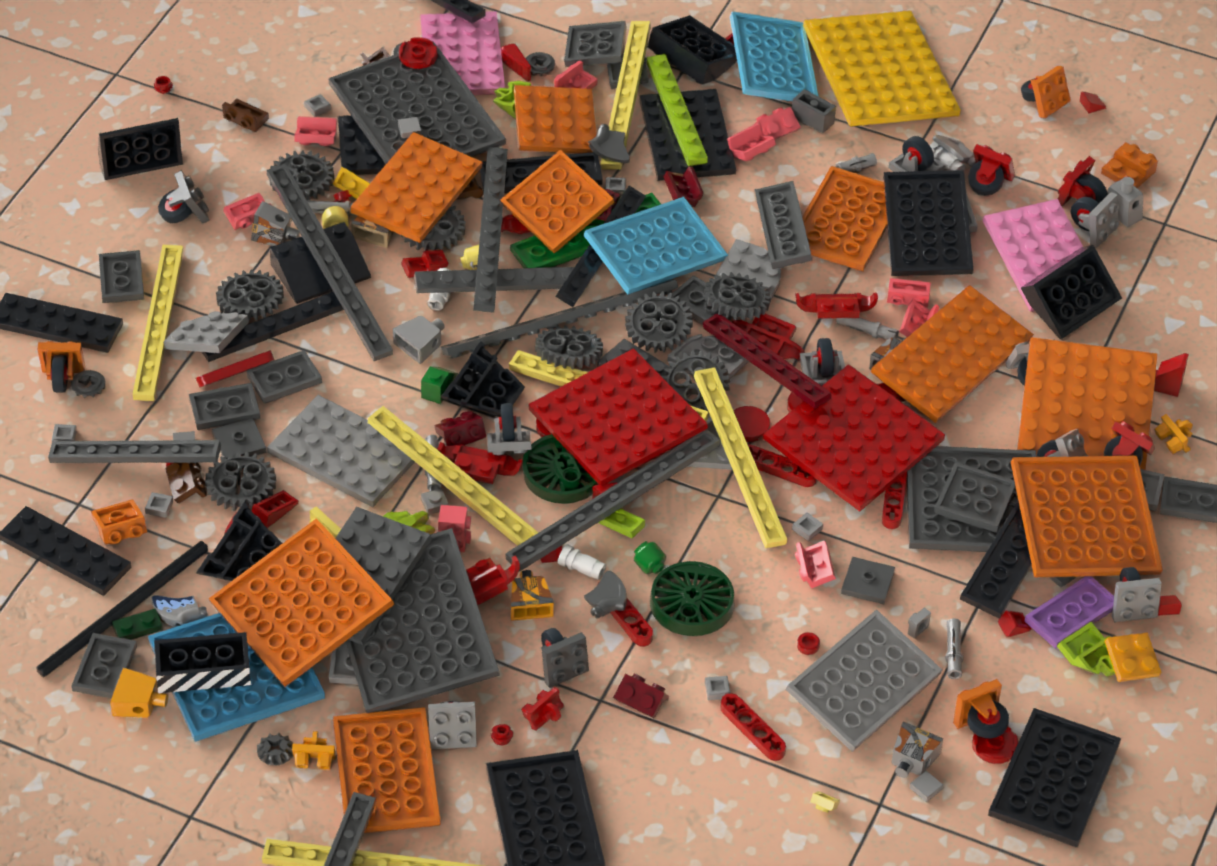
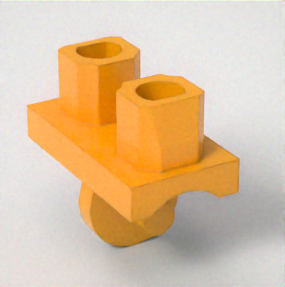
M1167 414L1161 417L1162 423L1154 428L1156 436L1161 441L1169 435L1172 437L1165 442L1172 454L1183 450L1185 453L1190 451L1191 448L1187 443L1188 438L1192 436L1191 429L1193 424L1189 420L1181 421L1180 419L1174 423Z
M313 731L312 738L304 737L303 744L293 743L292 745L296 768L306 769L309 767V758H318L317 768L330 770L332 760L336 759L335 746L327 745V738H319L318 731Z

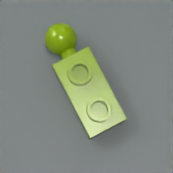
M621 508L598 522L629 538H634L646 526L645 519Z

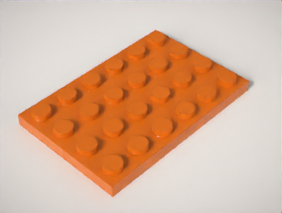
M413 132L352 204L350 213L421 243L482 168V161Z
M834 166L830 167L802 216L812 256L862 272L864 271L887 229L884 182Z
M425 707L333 716L343 814L346 812L353 792L376 798V805L365 833L439 826L440 814Z

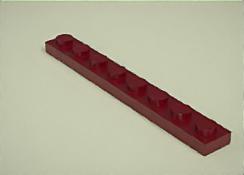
M717 313L703 321L704 330L813 408H817L831 399V392L724 316Z

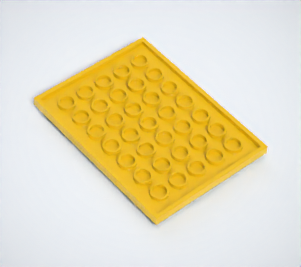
M912 11L804 20L803 27L850 127L960 115L961 110Z

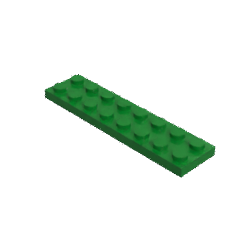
M653 193L646 194L636 213L661 205V203ZM596 218L555 253L546 247L536 236L510 244V251L523 268H552L582 257L590 245L584 237L585 230L602 225L605 221Z

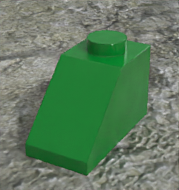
M430 366L421 380V398L441 404L444 400L441 398L458 373L441 367Z

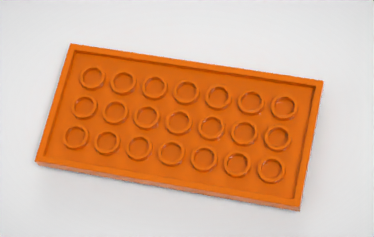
M969 285L872 367L871 373L934 423H937L1002 366L1017 344L1028 343L1034 334Z

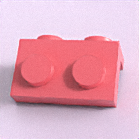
M580 60L554 79V87L592 89L597 85V78L583 70V62Z
M780 107L774 110L772 115L767 116V114H763L756 118V123L761 126L762 134L774 137L775 140L801 128L791 107L786 109Z
M298 116L294 142H299L301 145L319 143L320 146H330L335 143L337 137L336 118Z
M757 123L727 139L733 157L743 161L752 160L755 155L769 151V148L776 145L774 137L763 135L761 126Z
M260 192L224 207L223 211L234 230L247 228L253 223L255 212L261 202H265Z
M890 278L887 303L908 305L914 300L924 307H928L931 283Z
M912 300L908 304L899 332L908 337L936 314L940 306L935 305L929 310Z
M825 541L804 548L801 542L796 544L798 552L795 553V556L802 568L799 569V573L803 582L807 581L810 587L814 588L836 579L829 547Z

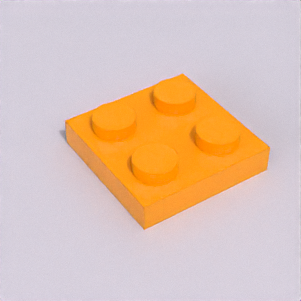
M1148 632L1108 637L1104 641L1118 682L1158 677L1162 673Z

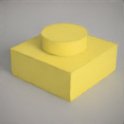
M818 791L813 793L810 802L816 804L815 808L818 810L829 812V810L837 809L840 800Z

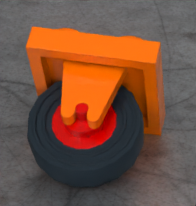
M1056 66L1043 76H1036V78L1025 82L1021 87L1024 100L1036 102L1038 114L1041 118L1048 117L1071 101L1063 66Z
M38 342L37 350L42 373H46L47 380H52L54 392H66L68 380H73L74 373L85 371L81 343Z
M998 679L984 682L978 687L964 690L958 694L953 720L957 729L969 725L970 730L976 735L990 739L999 737L1006 731L1009 724V714L1007 709L999 703L1002 684Z

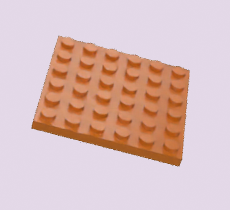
M1031 337L1017 450L1036 451L1037 456V452L1043 444L1056 440L1071 430L1078 429L1084 438L1086 454L1088 456H1104V450L1108 442L1117 437L1111 428L1115 422L1121 424L1122 421L1134 427V432L1138 435L1143 432L1149 436L1158 353ZM1142 451L1143 459L1139 467L1146 470L1147 453Z
M1137 456L1012 458L1011 466L1034 578L1120 576L1121 570L1127 567L1136 568L1139 575H1160L1163 568Z
M317 518L208 598L211 604L237 633L247 632L248 646L284 687L394 605L393 600Z

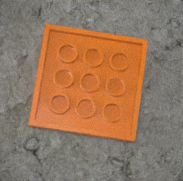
M514 86L519 151L558 152L561 150L564 153L579 154L593 152L588 144V141L596 137L592 89Z
M561 150L500 200L503 206L553 253L558 251L615 203L613 197Z

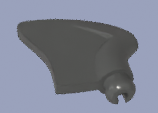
M600 125L596 137L588 141L590 149L596 155L610 161L619 163L630 162L629 154L624 145L625 132L610 131L608 125Z
M606 571L596 588L584 595V599L593 607L591 615L595 616L596 619H599L601 616L604 617L612 611L625 610L627 595L625 586L612 571Z

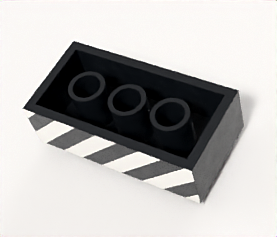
M247 632L154 640L158 693L251 685Z

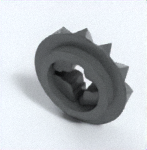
M536 52L526 57V60L531 65L533 75L540 74L542 76L544 73L549 75L550 71H554L555 60L551 55Z
M82 371L73 377L71 381L72 391H75L77 396L82 395L86 398L88 395H91L94 398L95 394H101L102 389L105 388V378L97 371ZM91 381L92 385L85 387Z
M269 733L268 737H261L260 743L257 744V755L266 764H284L293 756V741H290L288 735L282 736L280 733L271 735ZM279 745L280 750H271V746L277 747Z

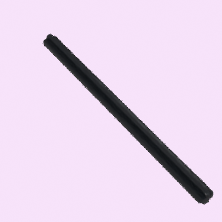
M199 541L40 663L36 667L37 673L45 677L86 646L90 641L92 633H103L112 626V621L121 619L208 552L207 544Z

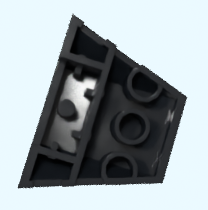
M480 341L441 398L485 414L501 417V404L511 403L514 405L525 389V386L509 369H504L497 361L498 358L495 355H491L484 348L485 344Z
M244 502L233 517V523L212 554H208L196 574L233 581L280 546L282 542L272 531L270 532L261 519L258 516L256 517Z

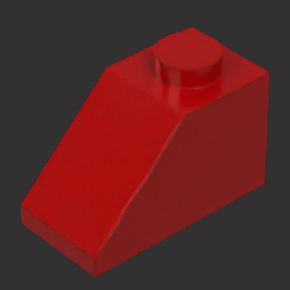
M1183 353L1161 362L1159 370H1156L1154 391L1178 397L1189 354Z

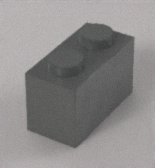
M805 89L793 99L792 111L800 122L821 133H824L834 124L835 105Z

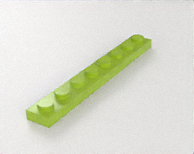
M666 55L646 57V64L687 165L706 164L708 157Z

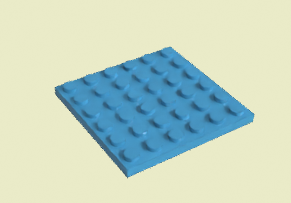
M220 613L149 635L148 640L155 654L154 640L237 632ZM248 646L251 685L172 692L194 742L325 699V692L312 667L284 687Z

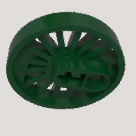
M552 434L533 442L531 450H527L523 456V476L527 487L536 496L553 503L568 504L588 498L593 494V487L599 484L570 453L566 452L567 450ZM558 484H560V491L555 490Z
M686 561L673 564L657 575L651 588L650 608L653 616L663 627L680 635L702 636L713 633L730 620L734 611V589L731 581L721 570L707 563ZM676 611L673 617L669 616L670 614ZM701 613L707 618L708 621L703 622Z

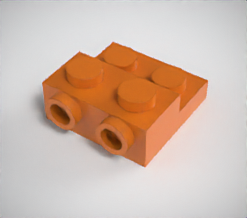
M1125 142L1114 152V157L1102 167L1101 174L1115 182L1124 177H1131L1134 180V186L1138 188L1156 172L1158 160H1156L1152 153L1146 154L1142 152L1136 144L1130 145Z
M133 499L91 511L92 518L98 527L99 535L105 545L117 544L123 539L137 538L147 533L145 518Z

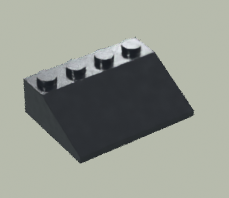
M690 15L652 27L647 48L656 55L665 54L669 64L674 65L682 73L689 75L699 84L703 85L716 80L737 62L735 45Z
M178 118L99 133L98 157L104 180L183 165Z
M345 222L325 228L326 235L354 283L370 279L369 269L352 232ZM302 236L270 247L271 266L296 304L333 291Z
M1094 245L1081 247L1021 287L1029 305L1059 339H1063L1122 299Z

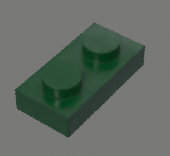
M156 609L112 621L116 636L123 639L133 640L163 630Z

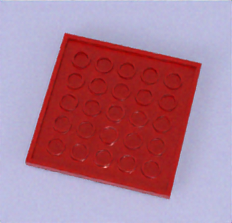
M634 348L528 404L530 412L601 486L708 429L707 422Z
M849 364L822 385V387L831 392V399L817 408H813L803 401L763 435V439L859 512L945 440L943 432Z

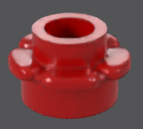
M159 76L155 79V91L165 94L173 88V83L169 77Z
M348 189L333 195L335 199L333 202L350 201L349 198L352 195H350Z
M495 725L492 728L491 738L495 744L503 746L511 741L514 733L509 725Z

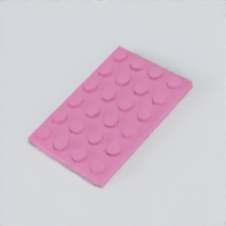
M486 11V16L474 23H470L454 13L420 15L422 37L434 41L473 95L495 94L494 91L496 89L505 88L496 11Z
M1058 199L983 217V223L1030 312L1034 311L1023 294L1021 287L1083 247Z

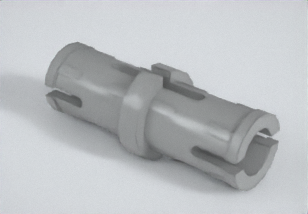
M874 153L859 158L855 156L849 161L837 163L836 167L850 172H860L863 168L877 165V159Z

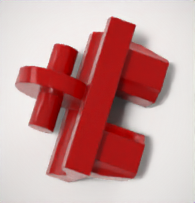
M554 687L549 692L542 690L537 695V702L534 705L527 703L522 707L523 716L529 720L531 729L537 731L548 720L551 719L556 722L561 719L560 710L564 708V704L559 697V689Z

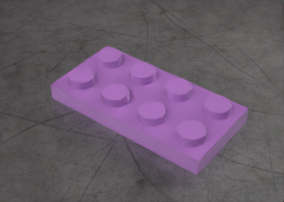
M1085 576L1027 614L1024 621L1057 649V645L1062 640L1090 622L1094 624L1113 611L1114 595L1092 576Z

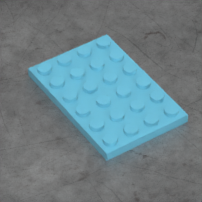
M731 12L730 22L743 94L793 101L805 89L818 96L807 34L803 27L804 22Z
M685 197L587 229L584 233V237L627 295L722 262L728 256Z

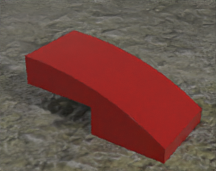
M443 250L423 251L422 257L403 258L401 265L407 278L414 277L417 271H437L440 268H446L449 262Z

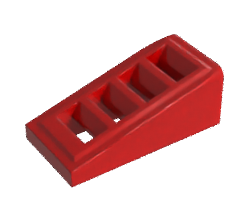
M512 43L502 46V62L527 82L531 81V65L517 45Z
M282 490L253 505L252 512L268 528L297 506L299 500Z

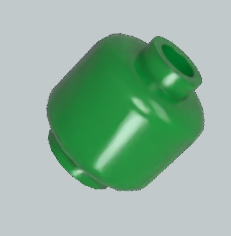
M645 541L635 549L634 562L643 573L651 574L654 572V574H658L665 568L666 554L655 542L648 543Z

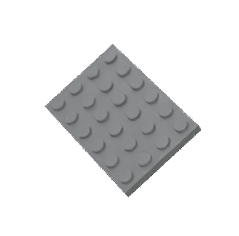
M317 395L267 447V453L371 507H374L415 463L414 460L368 424L367 419L320 395Z
M876 609L788 684L786 691L853 752L941 674L942 669Z

